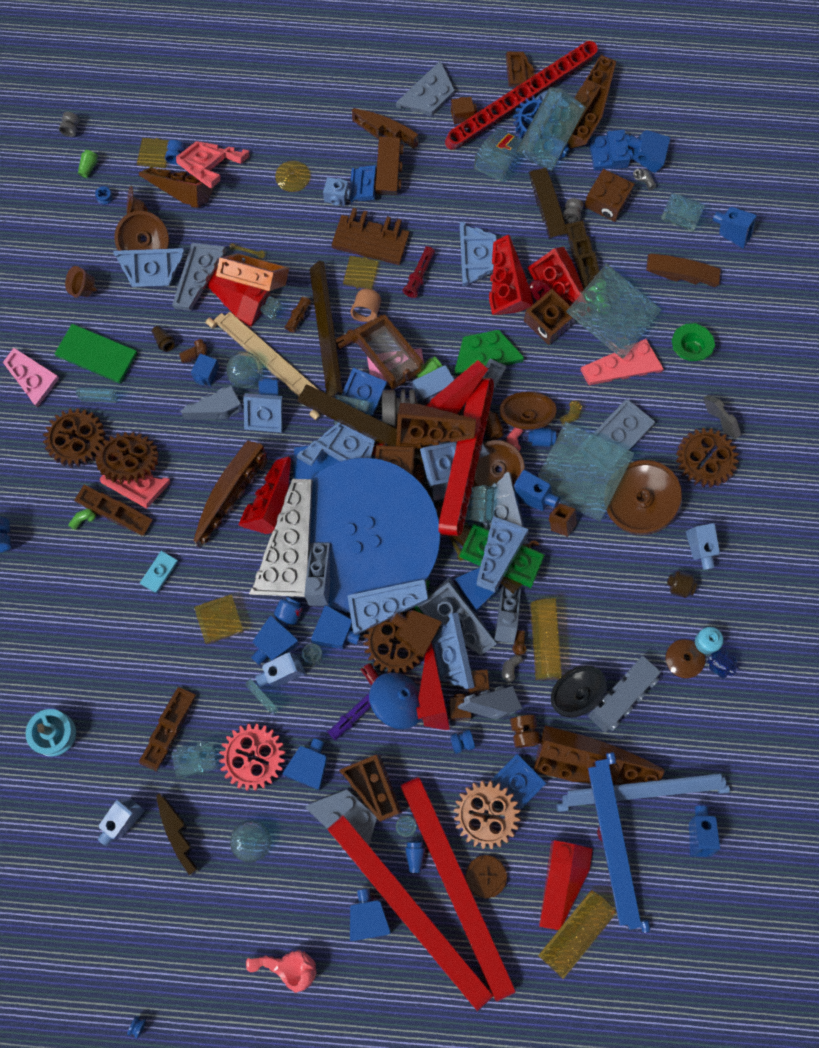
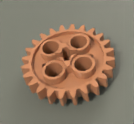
M482 780L480 787L474 782L473 790L469 786L466 787L467 794L460 793L463 800L456 801L460 806L454 809V812L459 813L458 816L454 817V820L460 821L456 828H463L460 835L467 834L466 842L473 839L475 847L479 842L482 849L486 847V844H489L490 849H493L494 843L501 847V840L508 843L509 838L507 835L514 837L515 833L512 829L518 830L519 828L515 822L521 820V817L516 816L521 809L514 807L519 801H512L511 798L514 796V793L508 795L506 793L508 787L501 790L500 782L496 787L493 786L492 780L489 781L487 786L485 781ZM474 798L482 799L483 807H476L473 803ZM494 801H501L504 809L501 811L496 810ZM473 810L484 813L486 810H489V814L505 815V819L496 816H490L489 819H486L485 814H470L469 811ZM473 818L481 822L480 828L472 826L471 820ZM494 821L499 822L502 829L500 831L493 830L491 823Z

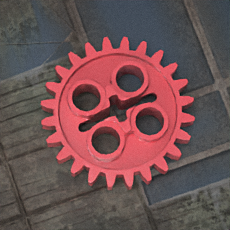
M248 724L247 730L239 726L240 732L237 733L233 730V738L226 736L229 743H222L226 750L219 752V754L224 756L219 762L225 764L221 771H228L224 777L226 779L233 777L230 783L233 785L238 781L237 788L239 789L243 785H245L246 791H249L251 786L257 791L258 785L265 789V782L273 784L272 776L279 778L276 771H283L279 764L285 763V760L280 758V756L285 755L286 752L279 749L284 745L283 743H276L280 739L279 736L272 738L273 730L266 733V726L261 730L258 724L255 725L254 729ZM246 739L252 740V746L249 749H244L242 746ZM270 747V755L266 757L261 756L262 748ZM239 749L250 755H253L255 752V756L268 761L269 765L262 764L256 760L250 762L247 756L236 753V750ZM237 758L244 759V764L240 768H235L234 761ZM257 765L262 766V773L259 776H254L253 768Z

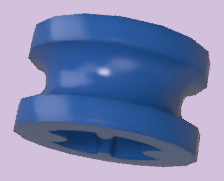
M102 186L95 191V196L100 204L106 205L112 201L113 196L108 187Z
M135 1016L127 1035L133 1034L135 1039H138L147 1020H140L139 1016Z

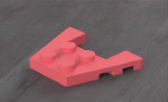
M196 141L176 157V163L206 186L213 188L220 182V175L210 170L225 158L241 164L249 157V151L243 149L242 152L234 151L233 147L221 149L215 144Z

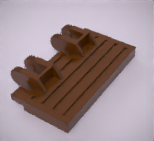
M356 208L352 209L350 217L341 215L331 244L332 249L400 265L409 236V231L402 230L401 235L398 236L402 220L398 219L394 231L389 230L391 217L388 216L384 226L368 221L366 228H364L368 211H363L360 222H355L358 213Z

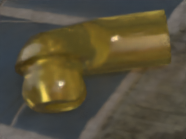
M573 400L569 403V413L560 417L562 425L569 424L579 418L582 409L580 402Z

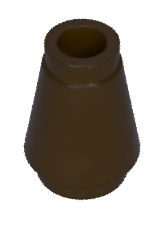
M155 326L151 332L160 350L169 352L175 347V339L161 326Z

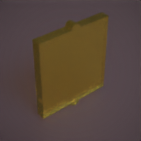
M142 138L137 165L165 169L167 163L165 154L168 151L167 144L169 140Z
M350 256L343 285L353 286L356 289H372L379 261L366 259V257Z

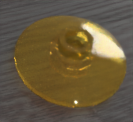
M287 161L276 170V183L285 191H300L309 183V169L299 161Z

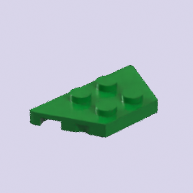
M499 330L465 336L462 340L454 374L455 376L461 375L477 360L485 366L489 359L506 366L523 362L524 358Z

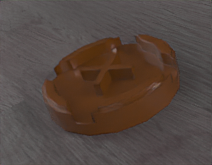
M485 855L471 861L467 867L465 878L470 891L476 896L492 898L501 893L506 886L507 873L501 861L493 856Z

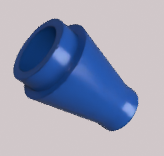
M408 841L405 847L409 872L411 873L421 872L426 848L423 841Z

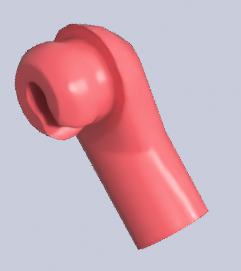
M514 428L507 436L506 442L520 451L521 446L519 445L518 437L522 434L523 430Z

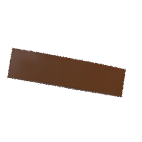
M357 108L352 109V121L377 139L384 135L385 137L400 138V140L413 149L418 145V134L403 124L370 111Z
M648 254L646 267L648 272L675 282L682 279L695 285L699 282L712 287L719 285L720 268L685 258Z
M85 484L74 500L79 505L91 509L92 512L142 537L152 522V519L120 501L110 498L102 492L95 491Z
M180 687L176 689L158 719L159 723L149 738V744L139 759V764L158 772L196 697L195 694Z

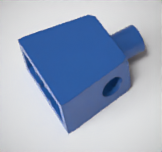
M645 130L638 138L631 135L627 145L634 148L633 160L656 173L664 165L670 137Z
M730 207L725 214L717 211L712 221L720 224L719 234L744 249L753 236L757 215Z
M525 470L522 471L514 484L518 501L538 510L544 511L548 505L556 508L560 502V498L553 495L549 483Z
M480 567L454 580L455 585L476 613L499 589L498 587L496 592L477 586Z
M325 605L311 641L316 645L344 649L347 641L357 645L361 634L354 635L351 630V619Z
M270 616L253 640V644L258 650L251 659L258 665L266 658L272 661L291 652L299 645V642L279 622Z
M313 738L309 749L300 746L284 770L283 775L320 791L328 760L327 756L320 754L324 742Z
M696 806L695 816L689 822L690 857H712L720 850L716 817L708 816L707 806Z
M370 889L358 890L359 904L350 905V942L391 934L381 901H371Z

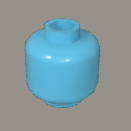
M714 627L703 628L695 637L696 648L703 654L715 653L723 645L722 633Z

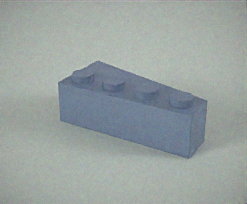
M642 656L587 717L604 732H607L609 729L613 731L620 724L618 721L622 715L626 717L633 709L631 705L635 701L640 702L646 695L645 689L648 686L652 688L660 680L657 676L661 672Z

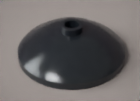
M588 665L579 666L566 672L556 682L551 692V705L559 715L568 718L579 717L592 711L601 702L606 692L607 681L604 674L598 668Z

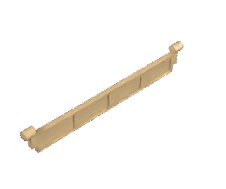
M231 312L226 315L221 313L214 320L211 318L206 320V324L212 329L217 325L222 328L298 397L306 384L316 388ZM312 410L309 414L316 421L321 417L319 412Z

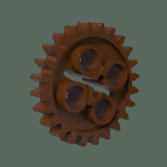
M69 408L68 414L62 411L61 417L55 415L56 421L49 420L52 426L45 427L49 433H43L46 438L43 443L46 445L45 450L50 452L48 455L54 458L56 463L61 461L62 466L68 463L70 468H72L74 463L80 467L81 462L88 465L87 459L94 461L93 455H96L99 445H102L101 443L105 440L102 436L106 435L105 431L102 430L104 426L100 423L98 417L95 418L92 412L88 414L86 409L81 413L79 408L75 412ZM73 424L70 429H66L68 425ZM86 430H90L88 434L83 435ZM66 441L65 444L59 446L60 442ZM83 446L82 450L76 451L78 447Z
M702 428L700 433L697 429H695L693 434L689 432L687 438L684 437L681 441L682 443L677 447L679 450L676 452V455L679 457L676 462L681 463L678 470L684 469L682 476L688 474L687 481L689 482L694 479V485L701 482L702 488H704L706 483H708L710 488H712L714 483L717 486L721 484V481L726 483L728 478L732 477V472H735L737 469L734 465H737L739 462L734 459L738 456V453L733 452L736 446H730L732 439L726 441V434L721 437L719 436L720 431L718 430L714 434L712 428L708 432H706L705 428ZM701 443H706L709 448L703 447ZM714 446H717V449L713 452L711 457L708 458V460L704 463L701 469L698 470L697 466L708 455L711 449ZM716 454L722 455L724 459H719ZM690 456L696 457L698 461L691 460ZM705 468H710L713 473L707 472Z
M124 432L123 436L117 433V438L109 436L110 441L103 440L104 445H99V451H96L97 457H95L97 469L100 470L101 475H105L106 480L112 477V483L117 480L120 481L121 485L124 481H127L129 485L131 480L138 483V478L145 480V474L151 476V470L155 471V465H158L157 446H154L153 441H149L147 436L142 439L141 433L135 436L134 432L131 435H127V432Z
M391 618L367 629L370 634H364L363 637L368 639V641L364 642L363 646H368L369 648L364 653H371L368 661L374 659V667L380 664L381 672L384 668H387L388 673L392 669L396 673L399 672V669L406 673L407 666L413 669V662L416 664L420 663L417 655L398 639L397 641L400 644L396 645L394 659H390L392 643L389 641L394 639L396 625L390 622ZM390 626L393 632L391 635H384L381 631L382 628ZM386 645L389 648V652L386 655H381L378 652L379 646ZM399 649L407 650L408 657L405 659L399 658L397 651Z

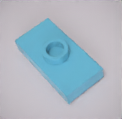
M161 551L140 584L158 594L177 565L178 560Z

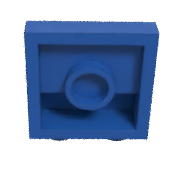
M625 130L607 131L605 136H595L589 139L594 171L628 168L629 162L633 158L632 149H628L627 141L629 134L626 135Z

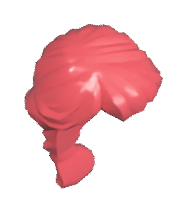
M300 949L286 954L282 959H274L272 956L268 957L265 955L264 957L248 958L246 960V968L249 972H256L262 966L269 968L271 972L280 976L286 986L294 993L310 987L316 976L315 961L305 951L302 952Z

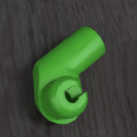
M91 509L79 511L68 526L77 530L83 520L87 519L92 522L96 518V513L92 512Z

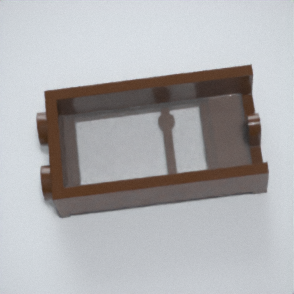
M386 315L375 318L370 324L360 327L354 333L355 343L360 346L393 390L423 371L422 359Z

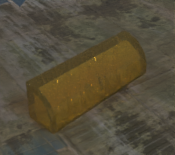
M556 598L536 600L530 603L535 681L559 680L562 675Z
M591 890L538 956L564 979L617 912L604 898Z

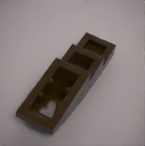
M546 167L529 171L537 207L539 206L543 223L545 222L548 238L566 235L567 231L562 212Z
M583 220L566 224L569 245L585 291L597 285L603 287L596 255L592 251L589 236L586 235Z
M159 793L156 795L167 838L188 875L193 876L199 871L187 855L193 847L181 833L188 826L166 797Z

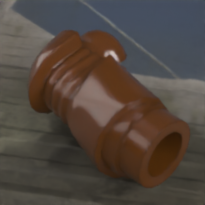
M198 339L194 342V347L179 353L182 364L191 363L199 354L206 355L207 344L202 339Z

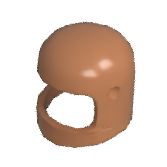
M365 288L357 293L350 311L351 316L355 320L369 322L377 318L381 305V297L378 292ZM354 308H368L371 310V314L368 317L361 316Z

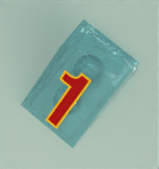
M498 127L482 144L475 155L474 169L505 183L529 142H525L524 139Z

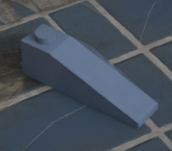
M448 578L429 593L428 601L418 605L424 615L442 622L439 627L448 623L450 620L448 616L451 613H458L465 645L480 655L497 644L451 578Z

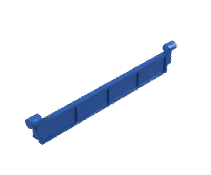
M610 752L606 753L607 759L595 761V766L589 767L588 771L619 926L628 925L629 930L641 928L642 932L646 933L650 932V926L647 919L640 921L609 768V764L616 763L615 753Z

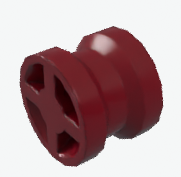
M539 279L532 281L529 285L531 295L536 300H539L550 291V287Z

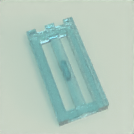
M76 387V395L80 401L116 403L118 400L114 389Z
M251 678L245 683L247 688L271 715H275L279 711Z

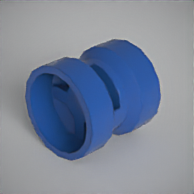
M178 140L168 141V151L165 154V160L170 164L178 165L176 157L185 150V145Z
M470 729L463 731L462 734H450L455 754H459L465 749H475Z

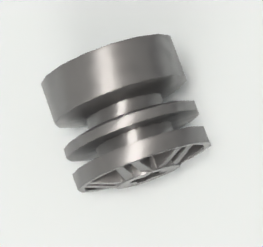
M414 389L409 391L410 398H405V390L401 391L400 398H396L395 390H382L383 423L396 428L400 403L417 404Z

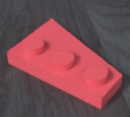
M105 475L100 477L102 484L145 508H148L170 484V479L153 478V475H145V480L138 478V483L131 480L129 485L127 481H124L121 485L119 480L112 483V477L106 480Z

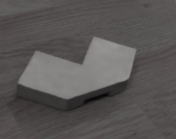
M711 395L705 396L703 399L708 413L720 418L724 433L735 439L741 436L736 418L732 414L728 415L723 408L725 406L723 402Z

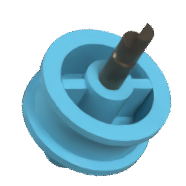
M46 709L36 713L26 727V740L29 746L34 751L46 756L53 757L65 753L71 748L76 737V727L72 719L54 709Z

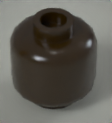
M677 570L674 575H669L666 585L670 586L669 591L671 594L687 598L689 595L693 596L697 581H695L693 574Z

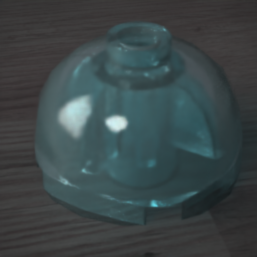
M236 353L227 363L228 379L236 388H254L263 378L262 363L253 353Z
M255 820L244 821L238 824L230 837V847L233 854L239 860L247 863L263 859L272 845L269 829L261 822Z

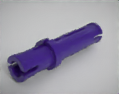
M369 693L345 716H340V720L327 731L335 741L347 729H351L352 725L371 708ZM367 702V705H365L357 714H355V712ZM350 717H352L351 720H349L341 729H339V727H340L345 721H347Z

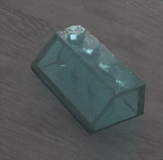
M550 87L516 152L527 160L552 171L586 107L562 88Z

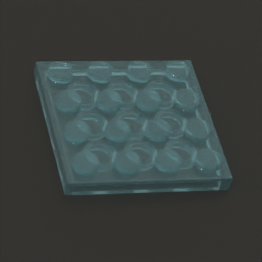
M606 263L566 312L623 359L662 309Z
M565 422L537 477L551 485L552 493L560 498V503L601 522L634 453Z

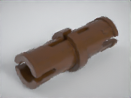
M302 296L296 308L291 311V317L284 326L289 332L294 333L300 321L304 320V314L311 304V300L307 297Z

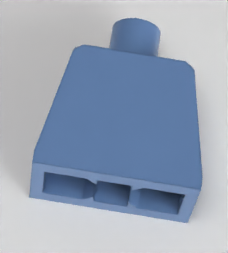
M715 524L696 526L687 530L686 535L693 559H701L703 570L715 568L713 556L720 553Z
M288 652L262 666L264 672L256 675L255 678L260 687L268 683L277 687L302 677L306 673L299 656Z
M130 797L116 800L98 826L103 831L98 838L99 842L108 846L113 839L122 838L145 810Z

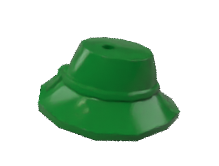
M696 323L684 324L677 328L671 339L673 350L680 358L687 361H702L712 355L715 347L712 334L705 327Z

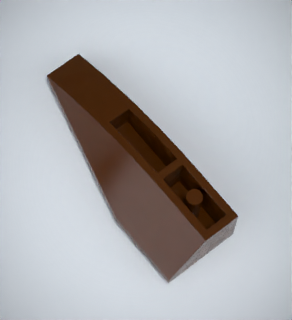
M600 55L555 128L554 136L568 143V148L586 145L600 123L616 65L615 60Z
M247 440L223 471L200 517L193 540L197 547L200 548L202 544L205 545L209 541L210 534L221 525V519L224 515L231 512L234 502L243 496L247 485L254 482L256 473L266 466L267 455L262 444Z
M546 725L540 739L534 765V771L537 773L572 782L591 783L588 768L594 767L597 760L607 759L606 753L614 752L616 763L609 764L612 783L615 785L659 781L664 774L663 768L621 748L584 735Z

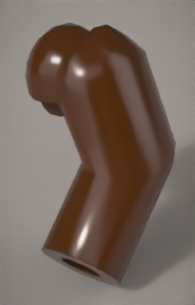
M517 630L512 651L517 656L525 654L527 650L524 645L525 631Z

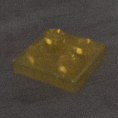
M232 594L194 607L206 645L244 632Z

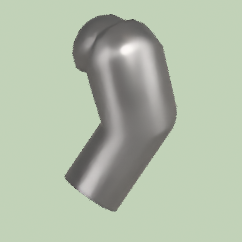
M515 655L504 662L502 677L506 682L515 680L514 669L523 662L521 656Z

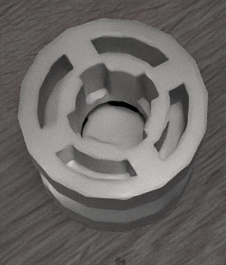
M64 112L62 116L63 122L60 123L58 130L67 137H74L80 118L72 112Z
M576 198L568 199L563 219L569 223L580 221L583 202Z

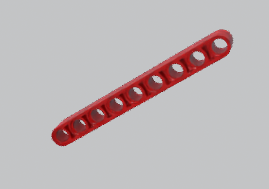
M482 378L466 401L463 416L476 419L475 434L472 439L457 441L438 525L441 535L461 536L494 392V381L492 378Z

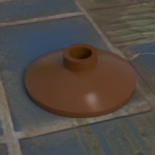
M686 639L678 640L667 649L665 656L666 665L675 676L689 679L697 676L703 670L705 655L696 648L695 642ZM685 654L690 656V661L684 659Z

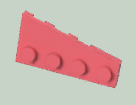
M646 339L581 367V372L588 385L663 371V367Z

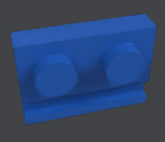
M376 165L359 167V169L352 168L350 180L351 195L349 199L351 202H354V200H375Z

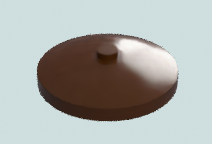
M650 460L634 461L621 467L610 478L604 494L605 508L613 523L623 531L635 535H649L663 530L674 521L681 508L682 489L675 474L665 465Z

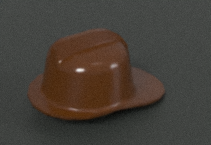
M130 186L127 195V214L134 211L148 212L145 203L133 196V187Z
M79 266L70 268L65 280V288L70 295L75 298L89 297L93 291H98L94 287L95 278L93 275Z

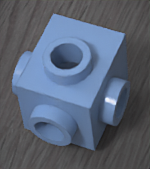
M327 177L323 191L324 202L336 206H345L346 200H349L351 195L348 181L341 178Z

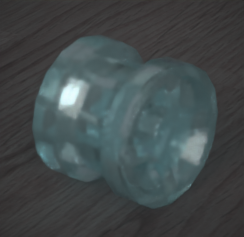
M268 297L266 304L261 306L260 311L266 317L274 320L277 317V312L281 311L283 306L275 298Z
M307 644L302 650L303 659L308 665L315 666L322 661L323 654L318 645Z
M410 816L400 817L396 822L398 834L402 837L412 836L416 831L415 820Z

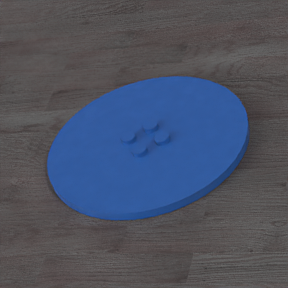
M354 458L328 466L311 478L313 480L310 543H330V593L328 606L350 613L348 595L419 580L426 581L437 561L440 548L439 518L430 495L414 476L401 467L387 461L373 458Z

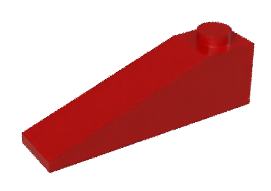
M506 235L493 242L492 264L494 266L493 275L490 277L492 291L489 292L492 315L518 313L533 305L530 287L510 235Z
M289 456L274 462L264 478L266 483L255 492L256 499L252 505L248 504L238 524L239 526L264 534L273 532L288 492L291 464Z

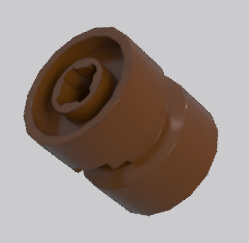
M525 715L510 719L511 730L515 732L513 736L515 748L540 744L539 732L535 731L537 727L536 715Z

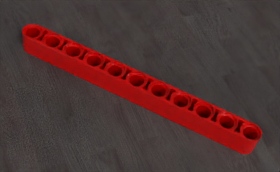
M586 41L453 128L445 139L446 147L450 150L458 149L514 112L516 108H520L521 102L526 104V98L531 101L533 95L537 97L541 92L546 91L590 62L598 50L596 43ZM492 111H496L498 115L493 114ZM478 119L483 120L485 124L480 123ZM464 128H468L471 133L466 132ZM451 137L456 138L458 142H454Z
M419 776L401 784L402 792L495 1001L498 1002L516 993Z
M342 815L327 830L478 1012L494 996L344 815Z

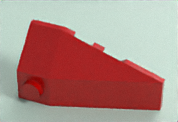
M564 246L554 248L527 267L534 280H542L550 287V290L553 289L578 313L576 321L592 311L574 264Z
M216 268L206 286L235 317L252 327L271 300L270 292L217 277Z
M477 360L433 397L426 406L458 414L488 371V368Z
M430 643L425 654L419 692L420 707H416L418 719H423L424 726L450 730L432 643Z
M555 840L551 841L539 927L561 930L590 870L591 848Z

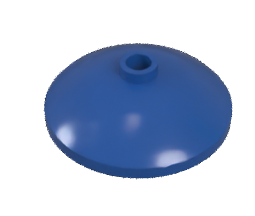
M390 672L382 674L373 682L369 691V701L373 712L383 723L396 729H408L421 721V719H418L416 707H420V687L415 681L401 673Z

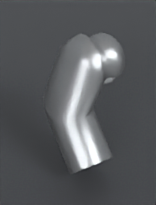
M640 168L634 170V178L644 182L648 190L656 187L649 171Z

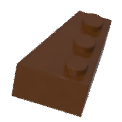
M379 137L376 194L397 195L398 190H401L399 172L402 173L403 162L400 161V155H403L404 144L400 143V138Z
M376 754L339 770L379 821H386L403 814L380 755Z

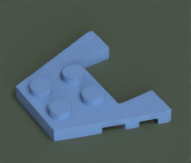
M338 422L325 432L322 437L313 441L305 450L300 451L297 458L310 466L314 464L321 451H324L340 462L354 458H371L375 440Z

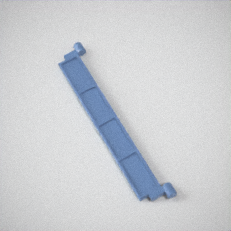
M721 774L613 786L616 801L718 790L719 794L730 792L729 785H726L725 777L722 778ZM592 788L568 791V795L562 797V803L557 804V811H568L569 806L595 804Z

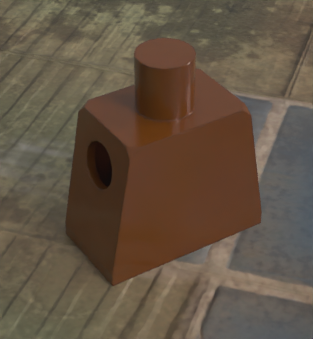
M413 610L408 611L405 617L395 612L390 620L391 623L399 627L395 637L417 656L425 654L442 623L437 619Z

